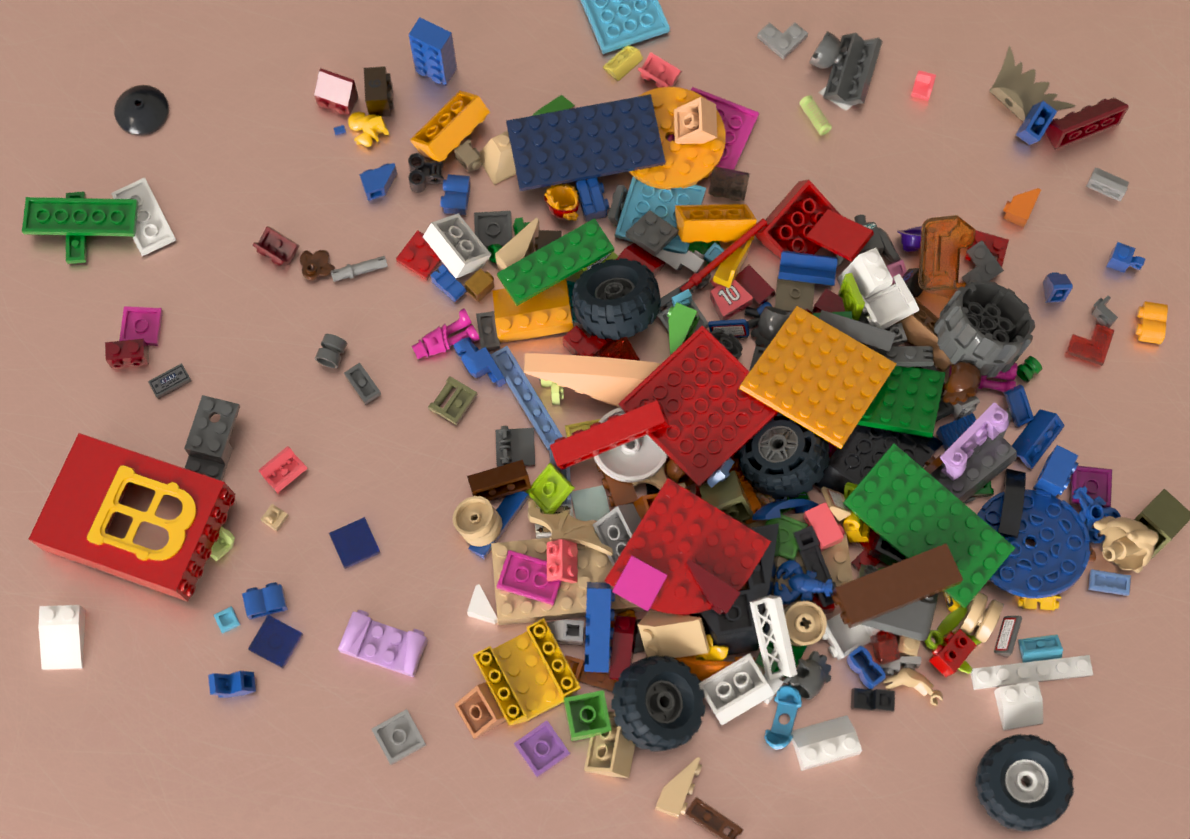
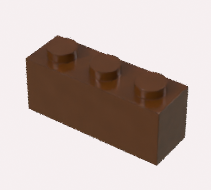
M523 460L467 476L472 495L484 497L488 501L531 489L529 476Z

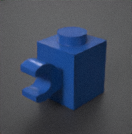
M1117 242L1106 267L1123 273L1129 266L1141 270L1145 258L1140 256L1134 257L1135 248Z

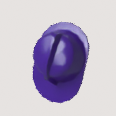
M920 226L898 230L897 232L901 234V244L904 251H917L926 245L929 235L936 234L939 230L935 227Z

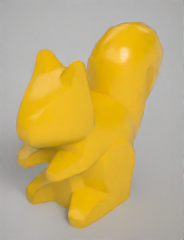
M358 111L352 113L348 119V125L352 130H363L364 132L354 139L357 141V144L370 147L373 144L372 139L379 142V133L383 132L387 136L390 135L382 116L366 115L364 112Z

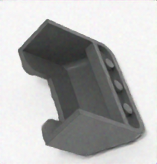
M861 564L857 579L878 570L875 566ZM938 593L860 625L924 641L930 633Z

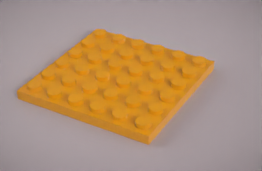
M796 306L741 383L739 389L842 449L894 370L896 363Z

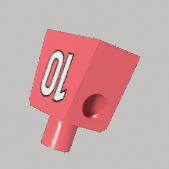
M713 278L710 280L714 287L710 291V299L720 320H728L745 310L747 306L752 305L753 297L735 279L730 288L713 282Z

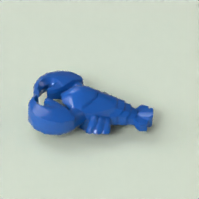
M1085 486L1079 487L1073 491L1074 495L1072 496L1073 499H1079L1082 508L1079 516L1083 523L1086 521L1085 525L1090 537L1089 542L1093 544L1101 543L1105 540V535L1098 536L1100 531L1092 528L1094 523L1103 517L1112 516L1118 518L1121 515L1116 508H1102V505H1106V502L1100 496L1093 500L1086 494L1088 488Z
M788 560L778 568L776 578L780 580L781 575L785 573L782 579L790 578L788 583L792 589L790 592L787 586L781 583L782 590L780 591L779 583L775 582L773 587L774 596L781 597L782 604L789 605L800 594H802L801 601H811L812 593L824 592L826 597L833 593L834 585L832 580L828 579L824 583L815 579L817 576L816 572L809 570L806 571L805 575L800 564L796 561Z

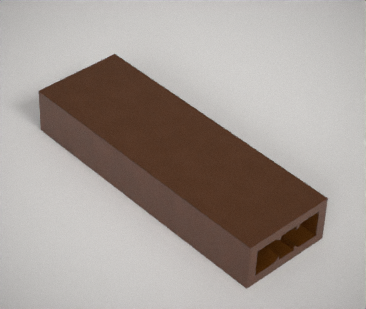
M946 543L835 587L832 598L835 605H839L842 611L840 616L843 623L852 628L961 584L963 578Z

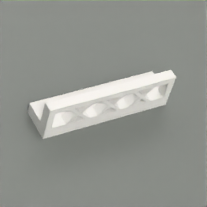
M768 595L751 601L750 605L766 679L772 680L782 675L789 677L797 675L781 597ZM765 603L766 610L762 616L759 614L757 605ZM765 622H767L770 626V630L767 635L764 634L762 630V627ZM769 641L774 644L772 654H769L766 648ZM773 661H776L779 671L772 673L771 665Z

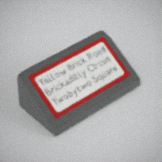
M1005 616L1003 618L994 649L995 654L1009 657L1012 654L1022 616Z

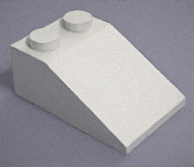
M80 605L40 606L39 638L43 670L83 668L86 610Z

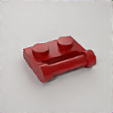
M973 229L967 250L982 240L992 255L998 257L996 260L1002 267L1009 239ZM966 253L964 260L970 261L971 258Z

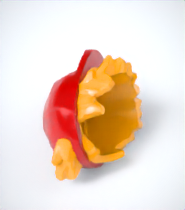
M557 184L547 189L544 200L548 204L550 213L560 220L576 221L578 218L579 202L578 194L574 187L568 184Z

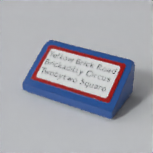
M745 319L708 322L710 333L716 329H721L728 336L730 333L736 338L749 336V322Z

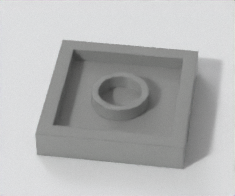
M407 709L372 728L390 765L426 746Z

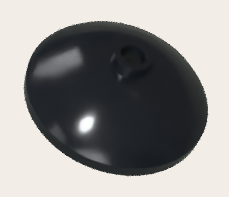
M138 85L127 89L119 96L114 107V115L118 125L125 132L143 136L154 133L164 125L169 115V104L165 95L159 89L148 85Z

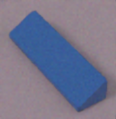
M521 491L504 498L496 509L502 518L501 533L491 543H497L528 500L529 494ZM491 543L482 547L470 545L468 548L482 559H485L492 550Z

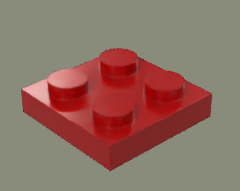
M417 230L396 257V261L427 281L442 260L423 238L424 234Z

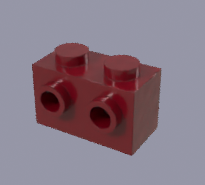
M144 339L105 342L106 361L111 368L149 364L148 345Z

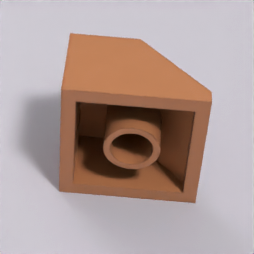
M487 682L474 687L455 704L456 709L474 739L506 720Z

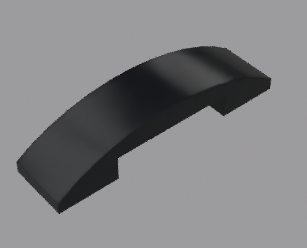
M1006 468L998 533L1002 536L1018 538L1025 497L1026 472Z
M809 526L794 532L795 542L805 570L816 572L817 576L815 579L824 583L828 579L832 580L818 546L819 542L813 527ZM824 592L816 593L822 607L834 603L832 598L834 593H831L828 597H826Z

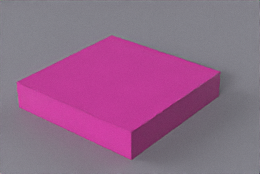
M124 306L119 341L144 339L147 345L158 346L163 310L161 308Z
M631 556L612 592L648 611L667 575Z

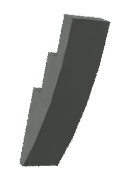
M823 310L819 316V319L860 343L890 352L896 333Z

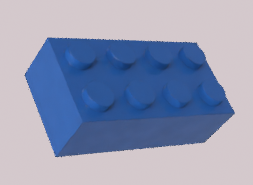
M419 17L408 34L415 70L422 76L426 75L432 78L438 84L447 85L457 69L452 33Z

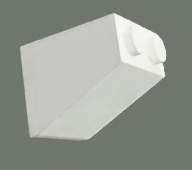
M877 248L859 254L837 277L841 286L845 274L852 273L859 291L865 299L890 287L893 282V278Z

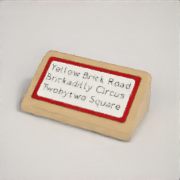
M826 487L821 488L826 503L837 520L841 521L851 514V511L843 504L845 497L842 493Z

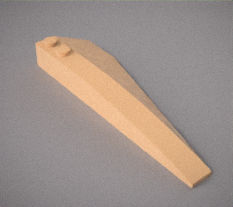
M525 353L524 373L545 381L555 382L561 387L566 386L581 394L585 393L594 399L619 407L618 404L662 364L577 355Z

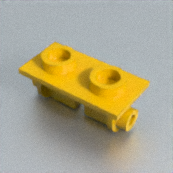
M1057 594L1047 598L1022 597V599H1018V606L1022 607V609H1037V602H1040L1041 610H1055L1059 608V601H1056V598L1061 599V596Z

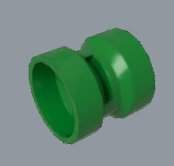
M1033 356L1027 357L1024 364L1017 366V375L1024 382H1029L1033 379L1034 374L1042 371L1040 362Z

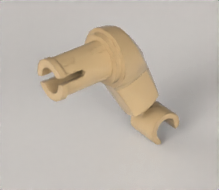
M902 668L898 674L883 680L884 684L893 682L885 686L887 690L904 684L907 687L915 688L924 696L928 693L931 696L930 701L934 706L938 705V701L934 697H938L943 701L942 692L933 690L934 685L921 673L911 668Z

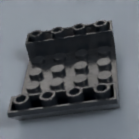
M857 425L842 449L837 448L829 458V465L827 470L823 472V478L819 483L816 482L814 486L822 490V487H826L844 495L845 485L848 482L858 485L892 444L897 445L923 468L925 466L924 463L935 455L943 443L934 436L930 438Z

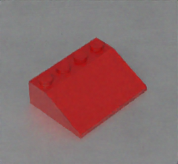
M809 179L799 181L765 219L767 225L757 232L755 237L780 259L782 251L814 255L821 246L807 240V234L828 209L838 214L840 213Z

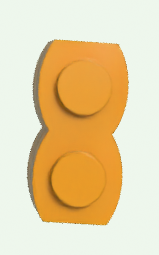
M1145 301L1142 306H1139L1137 317L1140 318V323H1137L1135 334L1138 335V341L1156 344L1163 342L1166 332L1168 305Z

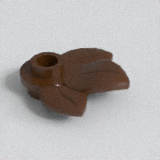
M305 250L301 254L300 264L303 266L302 274L306 279L315 280L318 276H327L331 274V270L335 269L332 264L328 263V251L318 250L312 254Z

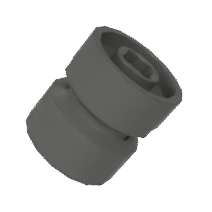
M325 334L321 342L322 348L318 349L315 360L326 367L338 368L341 361L340 354L344 353L347 342L336 335Z

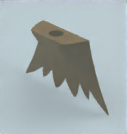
M1008 47L1005 61L990 92L1018 118L1024 121L1032 106L1041 101L1046 102L1056 111L1076 106L1067 102L1054 101L1053 99L1058 96L1057 94H1044L1050 83H1034L1035 69L1022 74V62L1015 66L1011 47Z

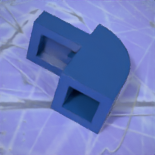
M237 671L231 674L213 673L208 675L210 695H218L219 698H230L256 692L254 672Z

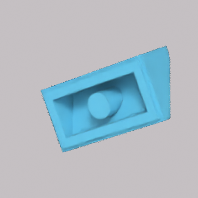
M1058 635L1018 639L1023 663L1062 658L1063 648Z

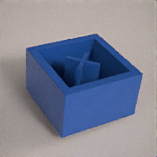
M1056 445L1048 456L1033 489L1047 491L1054 497L1058 494L1062 495L1070 483V476L1075 472L1079 464L1076 462L1079 455Z

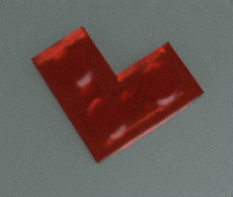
M1096 324L1090 340L1072 334L1066 353L1102 366L1115 330Z

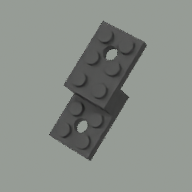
M202 395L184 447L189 455L185 469L220 481L223 480L233 450L229 439L240 409L239 404ZM219 414L220 420L213 423L210 421L213 415Z

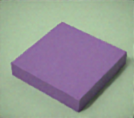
M547 720L514 743L536 777H539L570 755V752Z

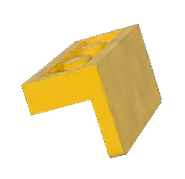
M751 240L747 241L744 249L738 248L720 264L713 277V282L727 288L731 287L747 258L752 243Z

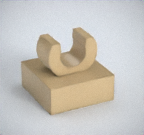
M271 504L261 518V521L278 532L289 515Z

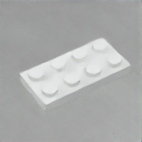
M145 178L111 193L114 199H137L139 202L135 236L132 237L142 256L176 241Z

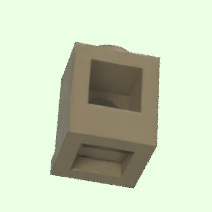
M469 139L455 149L456 159L469 173L473 170H478L482 166L480 161L481 155L476 148L472 149Z

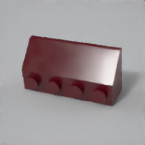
M1116 98L1103 99L1094 106L1088 105L1079 112H1070L1064 118L1053 119L1045 133L1056 150L1120 124L1129 106Z

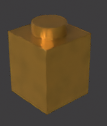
M480 268L464 283L465 289L473 298L480 302L494 288V278L488 271L484 272Z

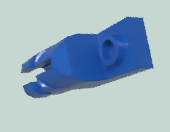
M469 337L461 339L454 344L455 351L459 357H462L463 364L473 377L477 379L488 373L492 383L496 382L499 387L506 384L505 377L486 347L479 350Z

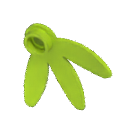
M960 607L944 618L937 630H930L928 638L924 640L926 646L933 650L937 645L944 642L942 638L949 631L957 627L965 616L967 608ZM967 635L976 645L981 643V641L975 639L974 635ZM966 661L958 669L965 673H972V667Z

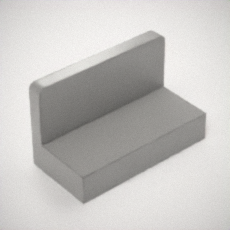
M1095 168L1086 187L1121 201L1128 189L1129 182L1099 168Z

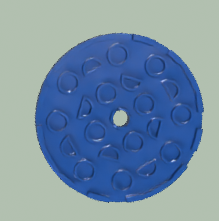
M1025 489L1018 538L1003 536L1015 549L989 580L1004 591L1025 598H1047L1068 590L1079 580L1090 557L1089 533L1077 511L1065 500L1061 501L1047 491ZM1004 492L989 499L977 514L997 532ZM1032 539L1035 542V546L1025 544V540Z

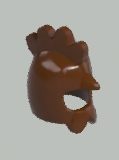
M966 362L952 365L951 375L947 383L943 385V389L947 391L943 397L944 402L956 405L959 401L965 402L969 397H974L981 383L980 370Z

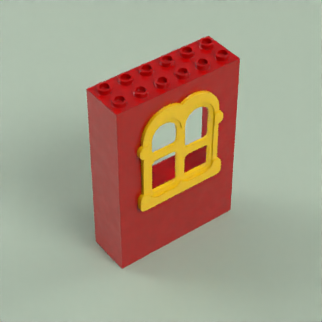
M78 433L28 540L43 551L188 601L195 592L197 580L203 574L206 560H209L211 556L212 546L219 538L220 528L227 520L228 510L235 502V493L223 481ZM130 482L155 490V496L146 512L120 504ZM164 495L176 497L182 502V512L177 518L165 520L156 516V511ZM116 512L133 517V522L126 537L123 539L106 534ZM146 521L165 528L169 533V540L166 546L159 550H152L135 544L133 539L141 522Z

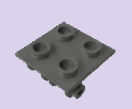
M501 426V429L495 430L497 467L523 460L525 465H535L534 428L508 429V426Z

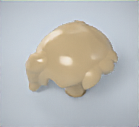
M1107 516L1094 523V528L1099 530L1100 534L1105 535V540L1102 543V552L1107 561H1112L1122 570H1133L1136 573H1140L1143 567L1150 562L1155 544L1158 541L1157 532L1150 530L1143 523L1127 517L1114 518Z

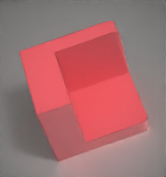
M918 71L911 96L929 101L936 75Z

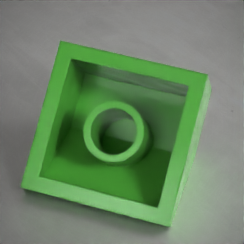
M604 690L564 698L571 741L591 738L612 730Z

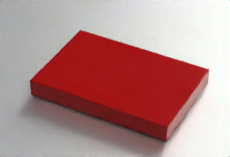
M828 209L806 237L807 240L852 262L872 238L874 232Z

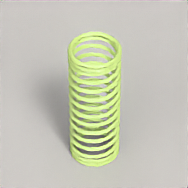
M806 96L800 101V106L807 113L810 121L814 123L813 125L817 128L820 135L828 133L832 126L826 120L825 115L821 113L818 105L814 103L815 101L812 96Z

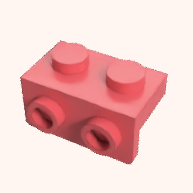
M651 52L642 68H638V71L641 72V77L648 81L653 79L656 81L655 85L659 88L673 87L682 72Z
M287 446L262 466L259 472L266 482L279 493L308 468L294 454L292 449Z
M564 539L547 542V581L578 582V549L576 543Z

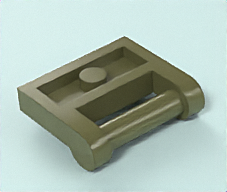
M449 376L446 380V385L435 401L430 403L428 409L457 425L476 398L477 392ZM453 387L457 388L445 407L441 408L440 405Z

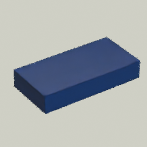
M1022 385L1004 392L1016 427H1020L1034 419Z

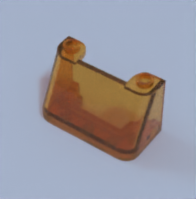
M958 215L929 218L924 221L921 231L919 287L926 292L950 299L958 288L966 286V283H958L960 248L970 247L975 240V229Z

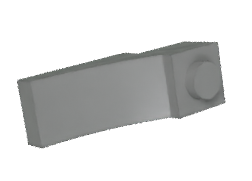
M662 249L656 255L679 271L684 265L693 272L698 273L707 263L703 259L705 256L697 250L694 253L688 251L687 254H679Z

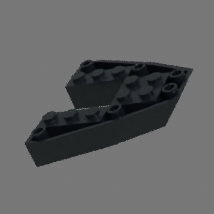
M779 523L750 528L770 540L771 543L746 581L748 590L739 591L740 594L728 613L722 612L720 615L710 609L700 613L689 614L692 617L701 618L705 635L712 636L713 645L729 648L727 655L759 649L750 602L773 595L780 549ZM765 603L757 605L759 614L762 616L766 610ZM766 622L764 623V625H763V627H762L763 632H764V629H765Z

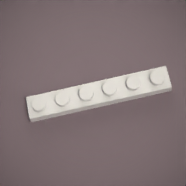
M1090 655L973 668L971 678L973 689L976 690L1037 680L1038 682L1088 677L1093 675Z

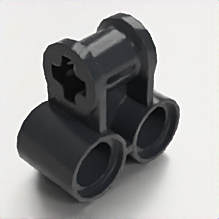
M420 153L410 155L408 159L410 170L408 178L412 191L419 193L424 191L426 184L443 183V162L436 160L425 161ZM420 163L421 165L414 166L413 164ZM417 179L421 180V182L414 183L413 181Z

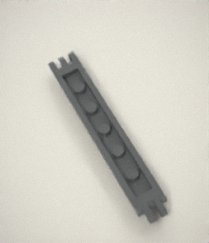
M867 346L895 362L896 366L934 365L933 347L891 346L890 352Z

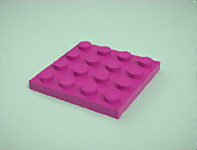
M692 87L691 91L716 104V110L719 112L724 123L726 141L723 156L715 171L732 176L759 117V112ZM673 134L669 135L667 140L674 141L675 136Z

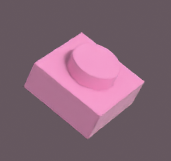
M903 260L886 265L892 278L899 273L903 277L907 272Z

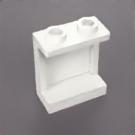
M900 273L893 277L896 284L867 299L862 294L865 302L862 311L864 314L868 312L869 316H867L870 325L886 329L919 311V307Z
M839 613L826 621V631L822 639L827 640L830 647L828 649L831 655L840 660L859 646H865L883 635L879 629L860 624L849 628L847 624L843 623Z

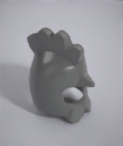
M765 306L759 318L758 328L751 331V336L757 338L755 343L759 346L764 344V348H767L793 310L786 312L775 307Z
M813 651L809 659H798L797 675L788 676L783 682L797 689L801 697L808 700L812 699L821 691L825 682L831 681V676L829 675L831 666L826 664L827 657L825 655L819 656L817 651Z

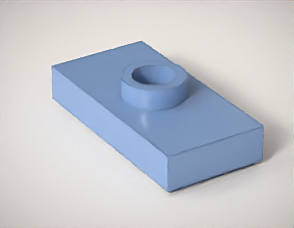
M731 458L726 460L719 470L711 474L707 480L711 488L719 481H724L730 475L729 470L734 464Z
M1091 569L1088 590L1128 596L1130 594L1131 575Z

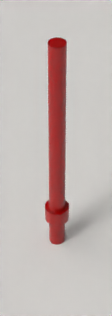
M762 218L700 272L694 273L689 278V281L679 288L681 293L688 289L690 290L694 286H698L705 276L766 226V220Z

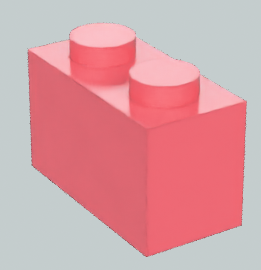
M826 502L805 511L803 519L808 524V527L812 526L820 551L842 542L843 535L845 534L841 524H837L835 521V516Z

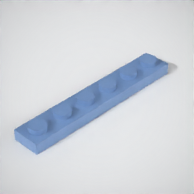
M505 346L491 354L543 444L549 450L550 445L555 443L556 439L563 436L508 346Z

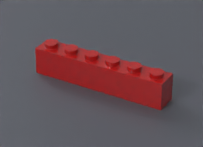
M649 400L642 407H633L626 410V413L623 415H613L608 418V421L594 423L590 425L589 429L584 431L577 430L568 438H558L554 441L555 443L550 445L557 467L563 470L667 427L669 423L662 404L658 400Z

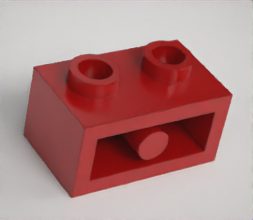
M961 629L954 632L949 631L942 638L944 642L932 650L933 655L929 661L945 677L955 673L977 646Z

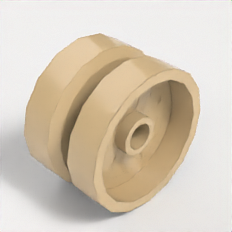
M472 496L466 498L459 503L453 514V525L467 543L473 546L482 547L496 540L501 533L502 518L492 504L484 497Z
M978 592L970 603L959 629L969 635L977 625L975 639L985 643L998 623L1004 604L994 599L985 609L988 601L987 595Z
M802 601L791 603L783 608L791 645H812L825 634L827 626L826 616L815 603Z

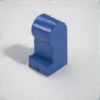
M443 264L430 275L432 283L452 301L456 302L466 293L464 286L456 280Z

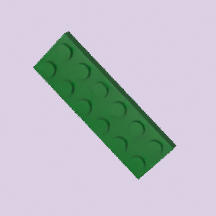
M26 197L22 233L30 235L135 236L139 202L137 199Z
M594 218L497 273V276L515 305L518 306L612 253L614 247Z

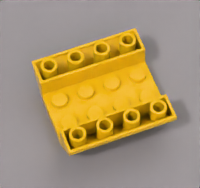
M544 618L527 626V631L493 649L489 646L473 654L509 726L528 721L563 703L564 698L571 697L581 689Z

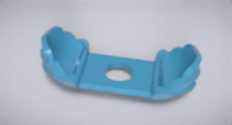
M791 685L781 686L777 691L774 701L778 703L772 729L765 731L766 742L776 750L786 747L793 738L791 733L798 708L802 706L800 693ZM782 714L790 716V722L786 725L779 722V717Z

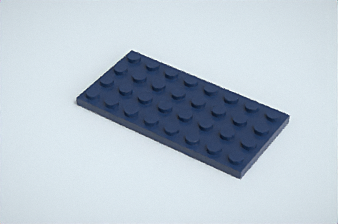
M651 94L506 120L520 191L665 165V157Z

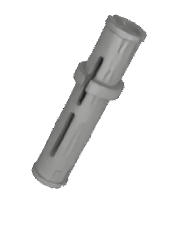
M384 255L331 270L333 282L346 278L352 279L359 274L385 268L388 265Z

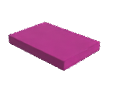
M508 550L497 589L554 605L561 580L547 581V561Z

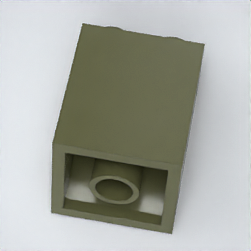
M735 471L729 472L730 475L724 481H719L712 488L707 482L699 488L703 500L740 523L751 519L754 515L741 481Z
M1165 488L1134 519L1158 534V541L1155 544L1152 558L1190 521V511Z

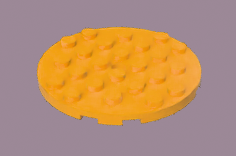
M679 87L656 88L639 95L651 94L665 157V165L629 171V173L648 186L666 190L680 187L682 189L697 184L703 178H707L718 166L725 149V127L719 112L716 110L717 138L702 144H677L675 140L668 141L665 138L667 135L673 134L675 136L674 109L704 97L694 91Z

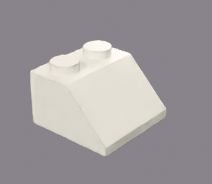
M1038 680L1002 686L994 691L1003 731L1043 724V699Z

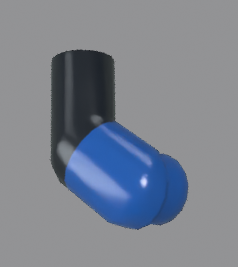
M764 302L757 309L747 306L744 315L760 318L765 306L772 307L769 302Z

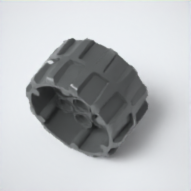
M973 280L969 281L965 287H960L956 290L941 311L939 319L935 323L934 332L938 336L937 344L940 350L944 351L953 365L960 362L970 363L980 370L981 375H987L989 378L996 377L1000 371L1007 372L1015 364L1033 340L1031 333L1035 329V321L1031 318L1027 304L1023 303L1011 289H1007L990 280L987 282Z

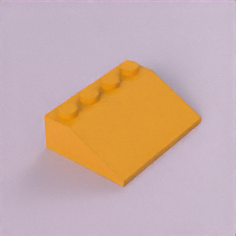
M566 279L518 306L515 305L505 288L492 290L496 330L501 344L569 332L574 327Z

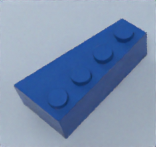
M587 582L584 672H609V659H611L612 654L610 640H613L614 628H610V621H614V609H611V601L615 602V593L612 592L611 585L605 582Z

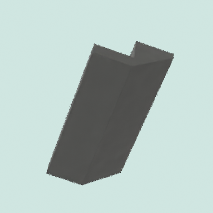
M857 33L842 35L840 41L842 57L838 64H833L823 97L849 106L863 104L883 41L879 37L864 40Z

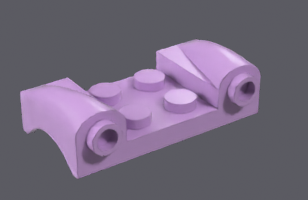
M994 402L940 457L945 464L941 472L952 481L959 478L966 469L967 459L973 454V449L977 445L981 446L986 441L987 436L994 440L1001 432L1008 428V413Z
M363 610L352 612L338 650L341 653L414 678L419 660L428 643L427 637L424 636L425 633L418 629H413V632H405L376 622L368 617L369 613Z

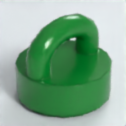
M491 244L488 247V251L491 253L489 260L493 263H496L495 253L502 248L500 244Z

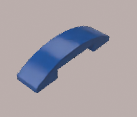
M806 499L778 500L761 507L752 516V519L767 520L781 517L780 509L795 507V513H804L819 504Z

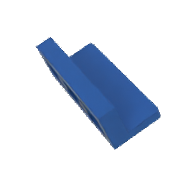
M782 251L778 279L834 286L838 258Z
M1040 409L1034 416V419L1029 422L1013 443L1012 447L1017 451V457L1022 460L1027 468L1032 469L1064 428L1065 425L1056 413Z

